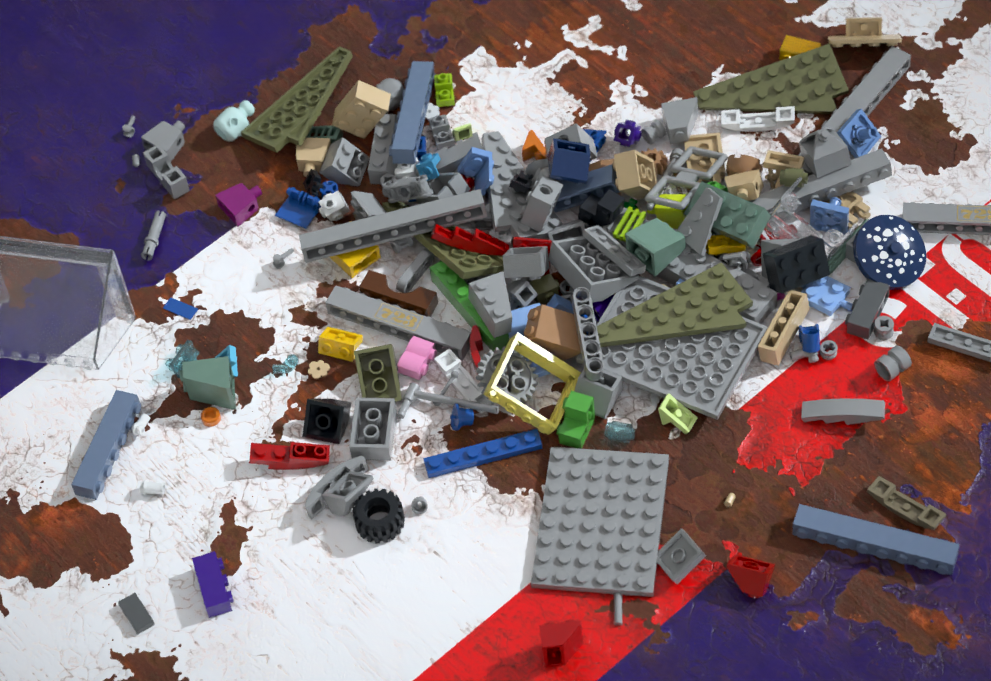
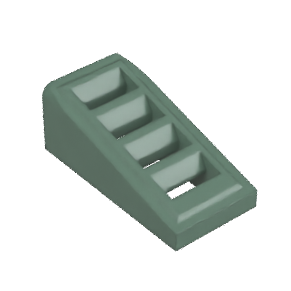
M332 125L313 126L306 138H330L332 144L342 138L343 130Z

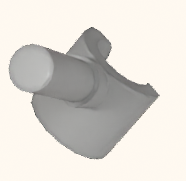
M131 116L129 123L123 125L124 136L131 138L134 135L135 128L132 125L135 121V116Z
M292 248L284 254H275L273 256V265L276 269H280L285 265L284 259L294 252Z

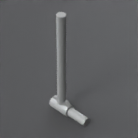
M412 382L403 397V403L397 413V417L403 419L410 404L417 401V399L449 405L458 403L459 407L498 414L499 406L422 392L420 386Z

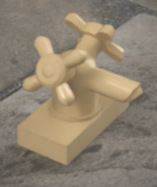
M768 150L763 168H768L769 173L765 176V179L770 183L771 189L783 186L780 184L781 169H802L804 157Z

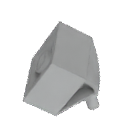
M822 128L808 134L799 141L804 162L817 178L851 165L848 146L833 128Z

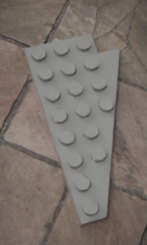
M499 131L483 133L481 138L482 148L492 152V160H494V167L492 169L494 182L488 187L493 231L509 230L513 237L548 238L547 232L562 225V222L553 211L541 232L520 223L523 217L520 213L523 206L527 205L525 200L528 193L532 191L534 183H532L526 194L516 192L513 188L509 187L515 174L519 175L520 171L523 170V174L527 175L526 170Z

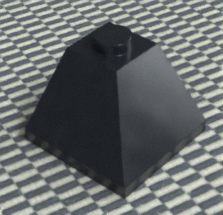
M308 398L302 437L340 444L349 422L351 402L337 399Z

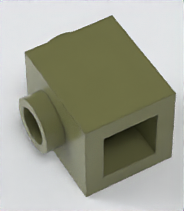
M550 273L542 276L540 279L529 281L538 294L534 299L540 305L549 303L554 294L559 295V282L557 279L554 280Z

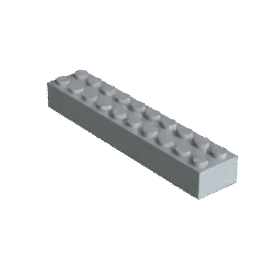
M624 207L615 221L610 225H605L602 229L613 237V232L627 208ZM636 217L631 228L628 231L632 230L633 226L635 225L639 217ZM644 219V221H643V223H642L641 225H643V224H645V223H647V222H649V221L646 220V219ZM614 238L623 247L626 248V242ZM685 243L686 249L657 276L676 286V282L680 278L686 281L722 261L708 255V253L702 256ZM722 262L753 301L752 307L739 314L744 318L762 324L777 306V292Z

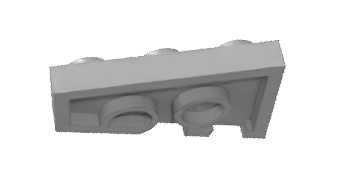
M706 187L677 229V231L684 235L685 243L702 256H705V247L708 239L710 240L711 229L714 221L717 220L723 201L722 197Z

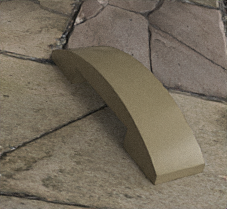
M880 476L867 489V492L885 508L917 526L935 530L946 517V513L929 504L925 507L897 491L896 485Z

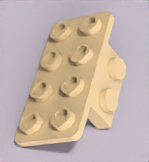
M882 17L846 18V35L828 36V42L832 44V47H843V44L859 47L862 43H868L869 46H880V43H887V46H897L898 43L902 42L900 34L882 35Z

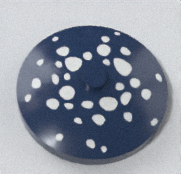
M879 215L864 223L855 235L853 242L854 259L866 279L869 278L875 282L890 285V290H897L909 286L922 274L926 264L925 244L919 232L906 220L894 215Z

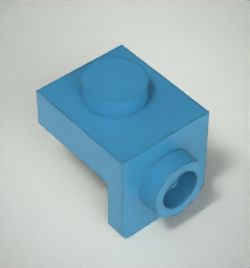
M438 153L423 155L416 165L419 175H427V181L439 177L436 165L441 159Z

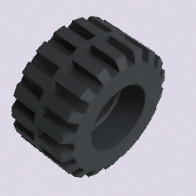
M376 488L372 492L370 490L366 491V495L361 494L359 500L355 501V507L352 510L356 530L363 539L367 538L368 542L375 541L376 544H380V541L386 543L388 539L391 538L393 540L396 538V534L399 535L401 533V528H404L405 517L402 503L397 495L394 496V492H387L383 488L381 491H378V488ZM375 513H388V515L382 519H370V517Z

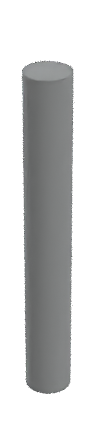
M619 592L614 593V625H622V594Z

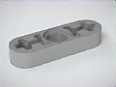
M423 249L399 278L396 289L402 293H409L432 264L434 254L427 249Z

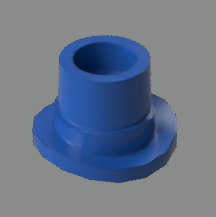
M455 403L452 415H450L452 430L458 431L462 426L473 425V409L459 408L458 403Z

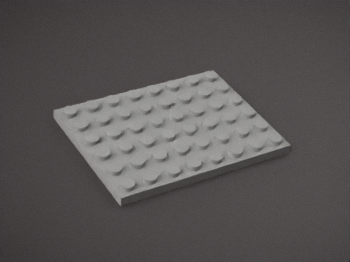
M639 276L638 280L616 292L596 326L670 288ZM742 317L746 322V327L742 329L601 347L604 370L621 376L622 380L626 383L665 398L669 393L683 406L718 420L758 350V345L768 327ZM592 349L587 350L588 353H595ZM579 354L576 358L577 362L583 364L582 355Z
M551 447L531 588L608 594L619 592L622 595L653 597L669 454Z

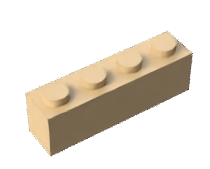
M790 290L786 294L758 345L762 362L779 366L798 331V326L802 324L810 309L806 293Z

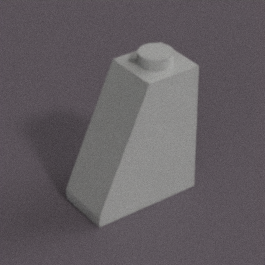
M697 97L661 103L662 118L670 144L688 141L699 114Z

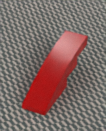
M435 224L432 230L431 238L462 250L503 256L509 250V244L477 228L471 234L457 226L452 232Z

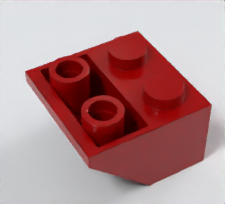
M567 620L561 623L549 622L539 625L545 667L565 665L583 645L581 620Z

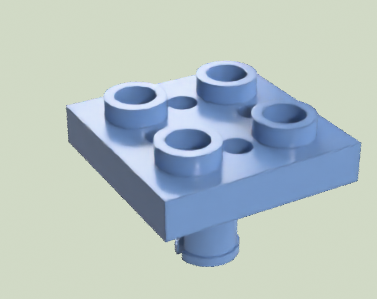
M857 109L837 132L848 146V150L854 158L866 155L882 137L862 109Z
M831 197L829 203L813 199L810 205V228L846 237L849 226V208L840 206L842 201L837 197Z

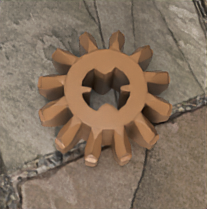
M656 147L653 150L647 148L646 152L641 151L642 154L654 160L656 178L658 174L663 175L667 169V157L663 151H657Z

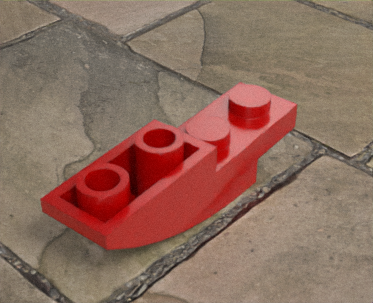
M291 442L290 446L251 443L249 463L268 465V469L272 470L319 467L329 464L330 445Z

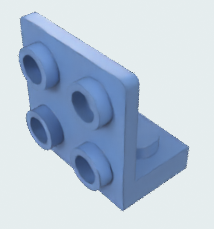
M471 147L458 166L460 174L474 177V190L481 189L482 196L486 194L488 187L494 182V175H492L494 167L492 152Z

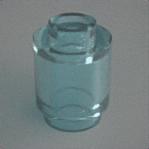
M608 422L605 428V437L611 441L629 443L635 437V429L629 423Z

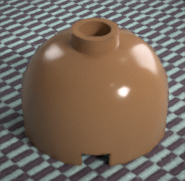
M735 154L728 156L726 165L728 176L756 169L760 170V174L763 172V163L760 164L758 158L748 155H740V158H735Z

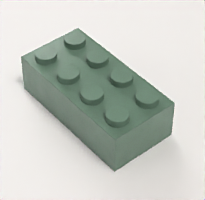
M701 181L684 215H688L701 194L708 187L723 198L717 220L714 221L711 231L754 249L771 217L764 207Z

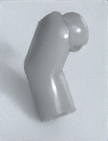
M803 349L789 352L792 361L808 357L810 363L819 360L818 352L808 353L804 352Z

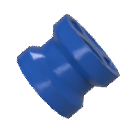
M334 181L323 182V188H320L322 198L328 193L338 191V185Z

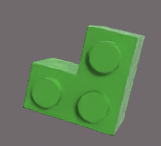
M571 391L569 397H566L562 407L565 409L564 421L562 424H559L557 435L559 436L560 444L582 449L595 421L594 397Z

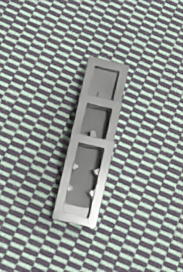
M849 398L802 402L801 419L804 422L823 420L825 424L845 421L847 425L885 419V401Z

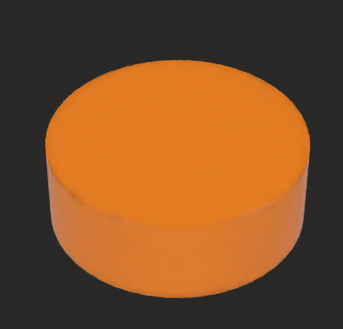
M208 407L202 411L201 420L205 426L213 427L220 422L221 415L217 408Z

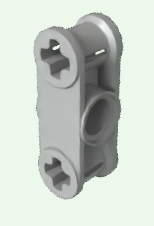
M427 175L392 179L382 185L388 194L389 203L423 199L434 193L427 182Z

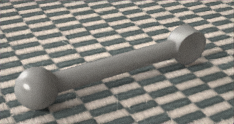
M457 371L451 373V378L440 395H444L453 380L458 377ZM433 402L435 406H439L441 404L438 402Z

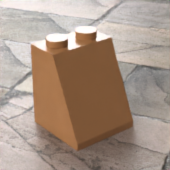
M543 304L530 309L527 315L528 320L524 330V337L562 361L581 354L574 314Z

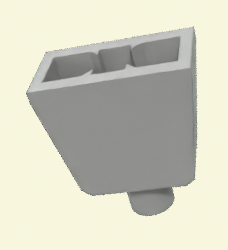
M165 121L160 122L141 137L144 149L148 150L159 144L167 153L171 162L184 145L185 140L182 131L185 129V125L181 121H177L173 126Z

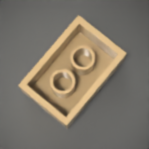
M358 80L335 108L332 126L364 139L387 113L391 94Z
M636 150L614 154L613 168L617 175L615 179L617 189L637 200L644 199L657 183L654 160Z

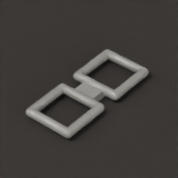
M693 146L688 147L671 167V172L678 175L676 177L664 175L645 196V201L684 210L700 185L698 180H710L728 159L727 154ZM692 154L717 159L707 172L681 167ZM666 183L691 189L681 202L656 196Z

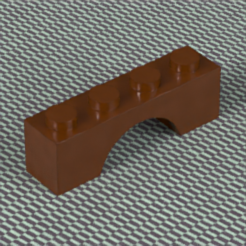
M372 270L367 272L359 286L360 293L368 297L380 299L391 305H398L405 310H412L426 317H431L438 305L437 292L419 286L409 293H397L388 287L386 275Z

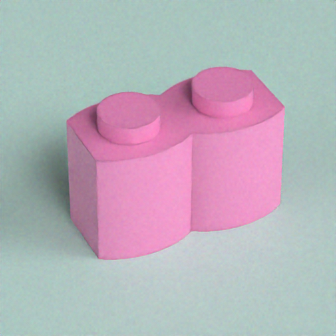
M413 336L397 364L398 373L420 380L423 375L425 376L428 372V364L431 360H434L437 354L435 343Z

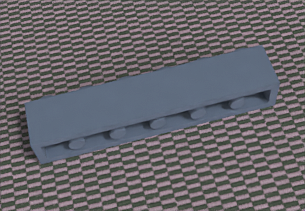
M120 390L115 391L71 484L75 495L97 500L99 494L103 492L104 483L112 473V466L119 458V451L122 445L126 443L127 434L134 424L136 414L140 413L141 403L137 394Z

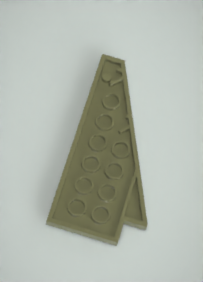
M830 44L693 91L694 97H697L699 110L721 111L740 109V111L776 112V107L794 106L795 113L832 114L837 109L833 98L849 93Z
M342 47L334 50L242 130V137L276 153L288 142L301 146L315 121L321 115L322 109L353 57L351 51Z
M400 201L382 203V207L386 212L411 207ZM449 226L446 229L453 232L456 226ZM432 231L413 236L462 279L478 276L484 277L504 272L503 256L475 253L449 246L431 238Z
M721 262L598 325L597 331L600 347L742 329L746 327V322L739 313L752 307L753 301Z

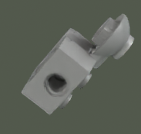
M577 123L544 138L546 156H548L552 140L555 138L589 144L590 161L598 157L594 139ZM548 157L547 159H540L530 163L526 167L527 175L530 176L532 174L534 177L538 168L549 167Z
M549 167L537 169L532 183H534L532 191L528 193L525 200L527 205L523 206L520 213L523 216L520 223L538 232L542 231L552 214L563 188V184L550 178Z

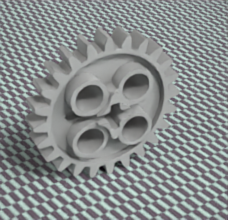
M505 346L501 351L498 347L494 351L489 350L487 355L484 354L481 358L482 360L478 363L479 367L476 369V372L479 374L476 376V379L481 380L477 386L484 387L481 392L482 394L495 371L494 366H497L506 348ZM513 350L507 362V367H505L497 383L502 388L497 385L496 387L525 404L533 396L532 394L536 391L535 387L538 384L535 381L538 375L533 374L536 368L530 367L532 361L527 362L526 357H521L520 353H514Z

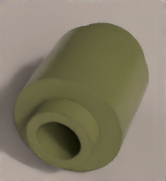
M786 168L780 171V184L785 187L803 188L804 184L808 182V173H805L804 169Z

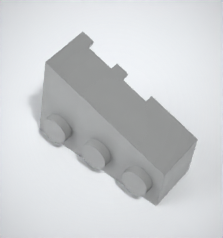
M502 271L469 283L468 299L492 336L496 338L510 333L512 313L504 272Z

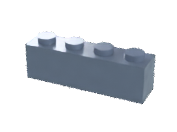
M613 164L589 171L586 184L565 180L558 181L563 184V188L555 205L554 212L557 213L582 205L591 193L600 198L608 190L620 193L615 184L617 175Z

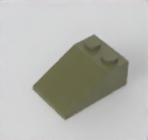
M388 344L354 351L362 398H395V402L402 401L393 345Z

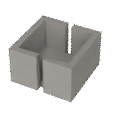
M459 172L439 173L438 178L428 182L430 189H433L434 195L416 200L419 204L469 192L470 187Z
M547 246L510 248L503 255L505 278H511L512 281L521 280L522 277H529L530 280L540 279L549 269Z

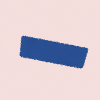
M170 298L163 307V309L189 320L198 311V308L174 298Z

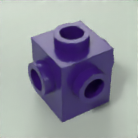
M627 119L625 122L618 123L614 130V141L620 142V145L625 147L637 144L642 135V131H640L641 126L636 125L635 121Z

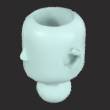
M245 100L239 104V108H226L214 120V130L221 138L228 142L236 140L242 136L241 131L249 125L247 117L254 114V106Z

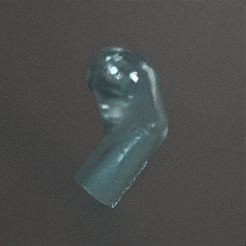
M290 354L282 364H273V374L292 372L298 364V357L295 354Z

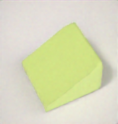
M471 123L452 130V135L456 142L461 139L470 138L473 134Z

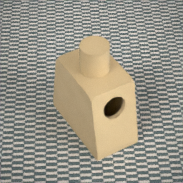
M306 138L301 146L296 145L299 171H304L303 175L307 177L311 169L320 172L331 144L330 138Z
M759 169L725 176L728 192L747 201L757 199L764 187Z

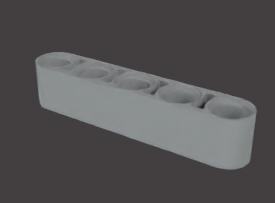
M578 287L573 292L572 308L584 371L589 380L597 381L602 377L604 362L591 295L587 288ZM583 297L585 300L580 301L577 298ZM585 314L588 318H582L580 315ZM590 332L592 335L586 336L583 333ZM592 349L595 353H588L587 350ZM596 367V368H598L599 370H598V371H592L590 368Z

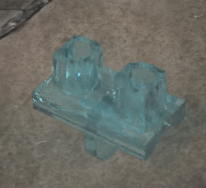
M187 340L184 345L179 344L175 351L177 355L174 358H169L165 363L167 368L174 372L177 378H180L179 371L183 370L182 362L197 360L196 358L200 354L193 346L191 340Z

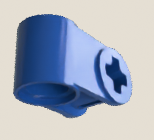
M815 324L814 326L807 327L799 325V341L803 351L808 353L819 351V325Z

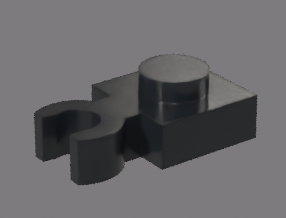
M311 169L303 182V186L311 195L318 197V189L323 188V184H321L322 178L316 170Z
M521 170L519 175L515 174L509 187L513 188L516 192L526 194L532 185L533 175L527 176Z

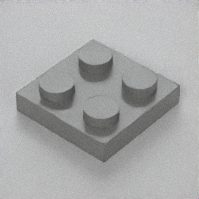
M681 528L658 551L657 563L672 581L678 584L706 555L686 531Z

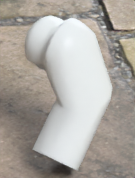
M143 413L138 421L132 425L131 432L134 435H143L145 426L151 418Z

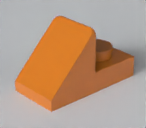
M533 130L528 132L522 148L523 161L533 157L536 160L547 159L545 146Z

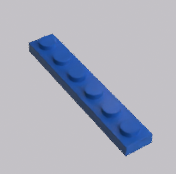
M533 429L426 457L423 460L428 478L543 449L538 429Z

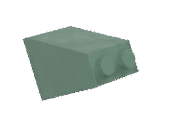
M658 218L625 234L626 249L645 264V270L655 277L686 249L684 235L679 231H675L668 223L662 222Z
M228 356L182 362L183 370L179 371L181 382L183 381L184 392H188L190 400L232 410L236 409L235 379Z

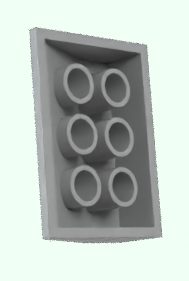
M584 236L552 241L548 258L549 262L574 290L578 287L587 288L590 292L592 303L605 300L639 279L638 274L631 277Z

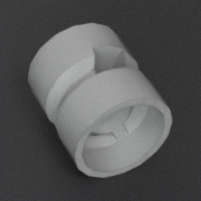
M898 345L890 349L887 355L884 354L874 361L877 373L886 381H891L899 375V372L905 371L912 365L908 353Z

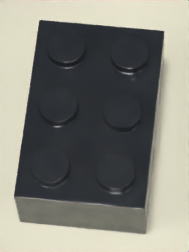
M810 235L763 253L769 287L781 294L830 275L824 241L819 237Z

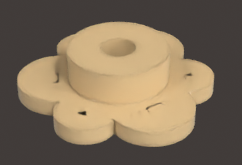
M323 360L313 361L309 364L308 374L312 375L314 379H319L321 376L325 377L330 366L324 363Z

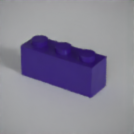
M215 551L192 558L208 617L211 618L231 612L232 607L230 603H233L234 600L231 591L226 590L229 582L226 574L222 575L221 570L225 569L222 558L217 559Z

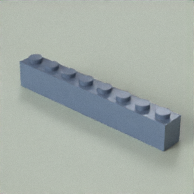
M412 61L411 68H408V79L405 80L406 90H403L402 93L403 101H400V111L397 113V122H395L394 127L395 134H392V145L389 146V156H392L393 164H415L434 82V62Z
M799 504L793 522V535L799 538H808L822 544L836 545L842 549L856 550L861 554L867 553L881 559L895 560L901 564L915 565L920 569H930L940 574L953 575L960 544L802 504Z

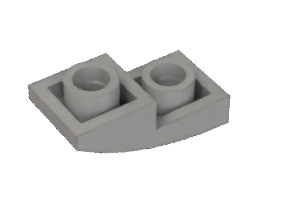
M446 114L429 118V125L437 149L455 146Z
M747 251L723 255V260L732 267L743 266L742 264L751 262V255Z

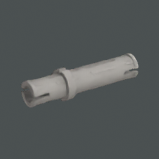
M160 210L155 212L148 237L144 240L145 246L141 257L145 260L147 254L149 255L147 260H151L155 248L158 247V238L166 218V213L161 211L160 216Z

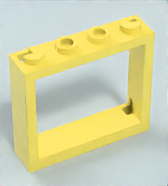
M516 333L509 339L483 395L487 396L490 401L503 406L506 411L519 416L524 422L535 426L540 432L549 435L557 429L565 412V409L562 407L564 399L569 397L571 391L575 390L581 372L523 335ZM513 350L566 382L549 420L496 387Z

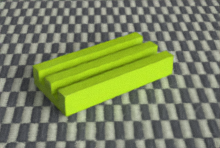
M629 206L613 232V238L626 242L625 234L631 228L636 217H639L632 229L641 226L646 217V212L642 211L641 213L639 209L633 210V207Z

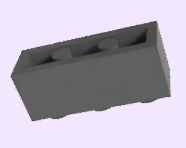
M869 278L865 285H861L859 290L860 296L854 300L852 305L853 311L851 314L848 313L845 319L847 333L869 340L875 327V320L881 315L889 298L890 285L875 282Z

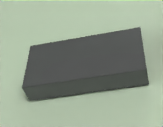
M135 592L118 602L119 607L137 635L155 625Z

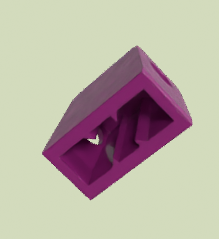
M239 183L215 196L218 207L238 227L258 210L256 198L262 195V191L257 185L248 190L244 184Z

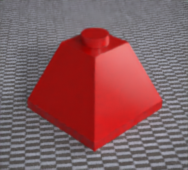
M735 554L727 563L726 568L742 592L747 593L749 597L760 598L767 592L775 564Z

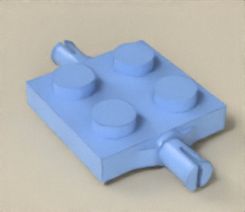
M829 276L800 286L803 288L801 292L807 294L810 307L829 316H832L841 307L850 312L852 311L853 304L845 300L850 293L851 287Z

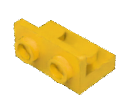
M713 235L710 240L708 239L705 249L708 255H719L745 251L746 245L723 235Z
M327 327L319 336L318 353L353 362L355 359L354 351L363 342V335Z

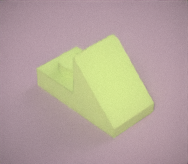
M669 393L658 408L662 425L671 422L684 434L690 432L698 418Z

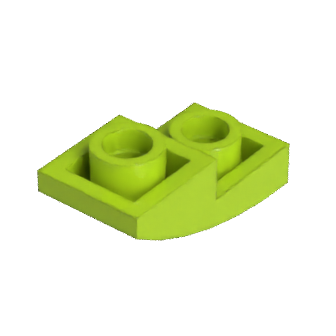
M452 73L434 75L437 106L455 105Z

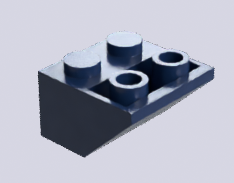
M553 138L547 156L550 178L586 184L591 156L589 144Z

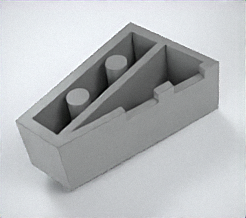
M477 132L473 133V137L465 141L462 139L457 141V145L449 149L444 147L431 154H439L441 160L436 165L439 173L458 172V166L471 147L483 149Z

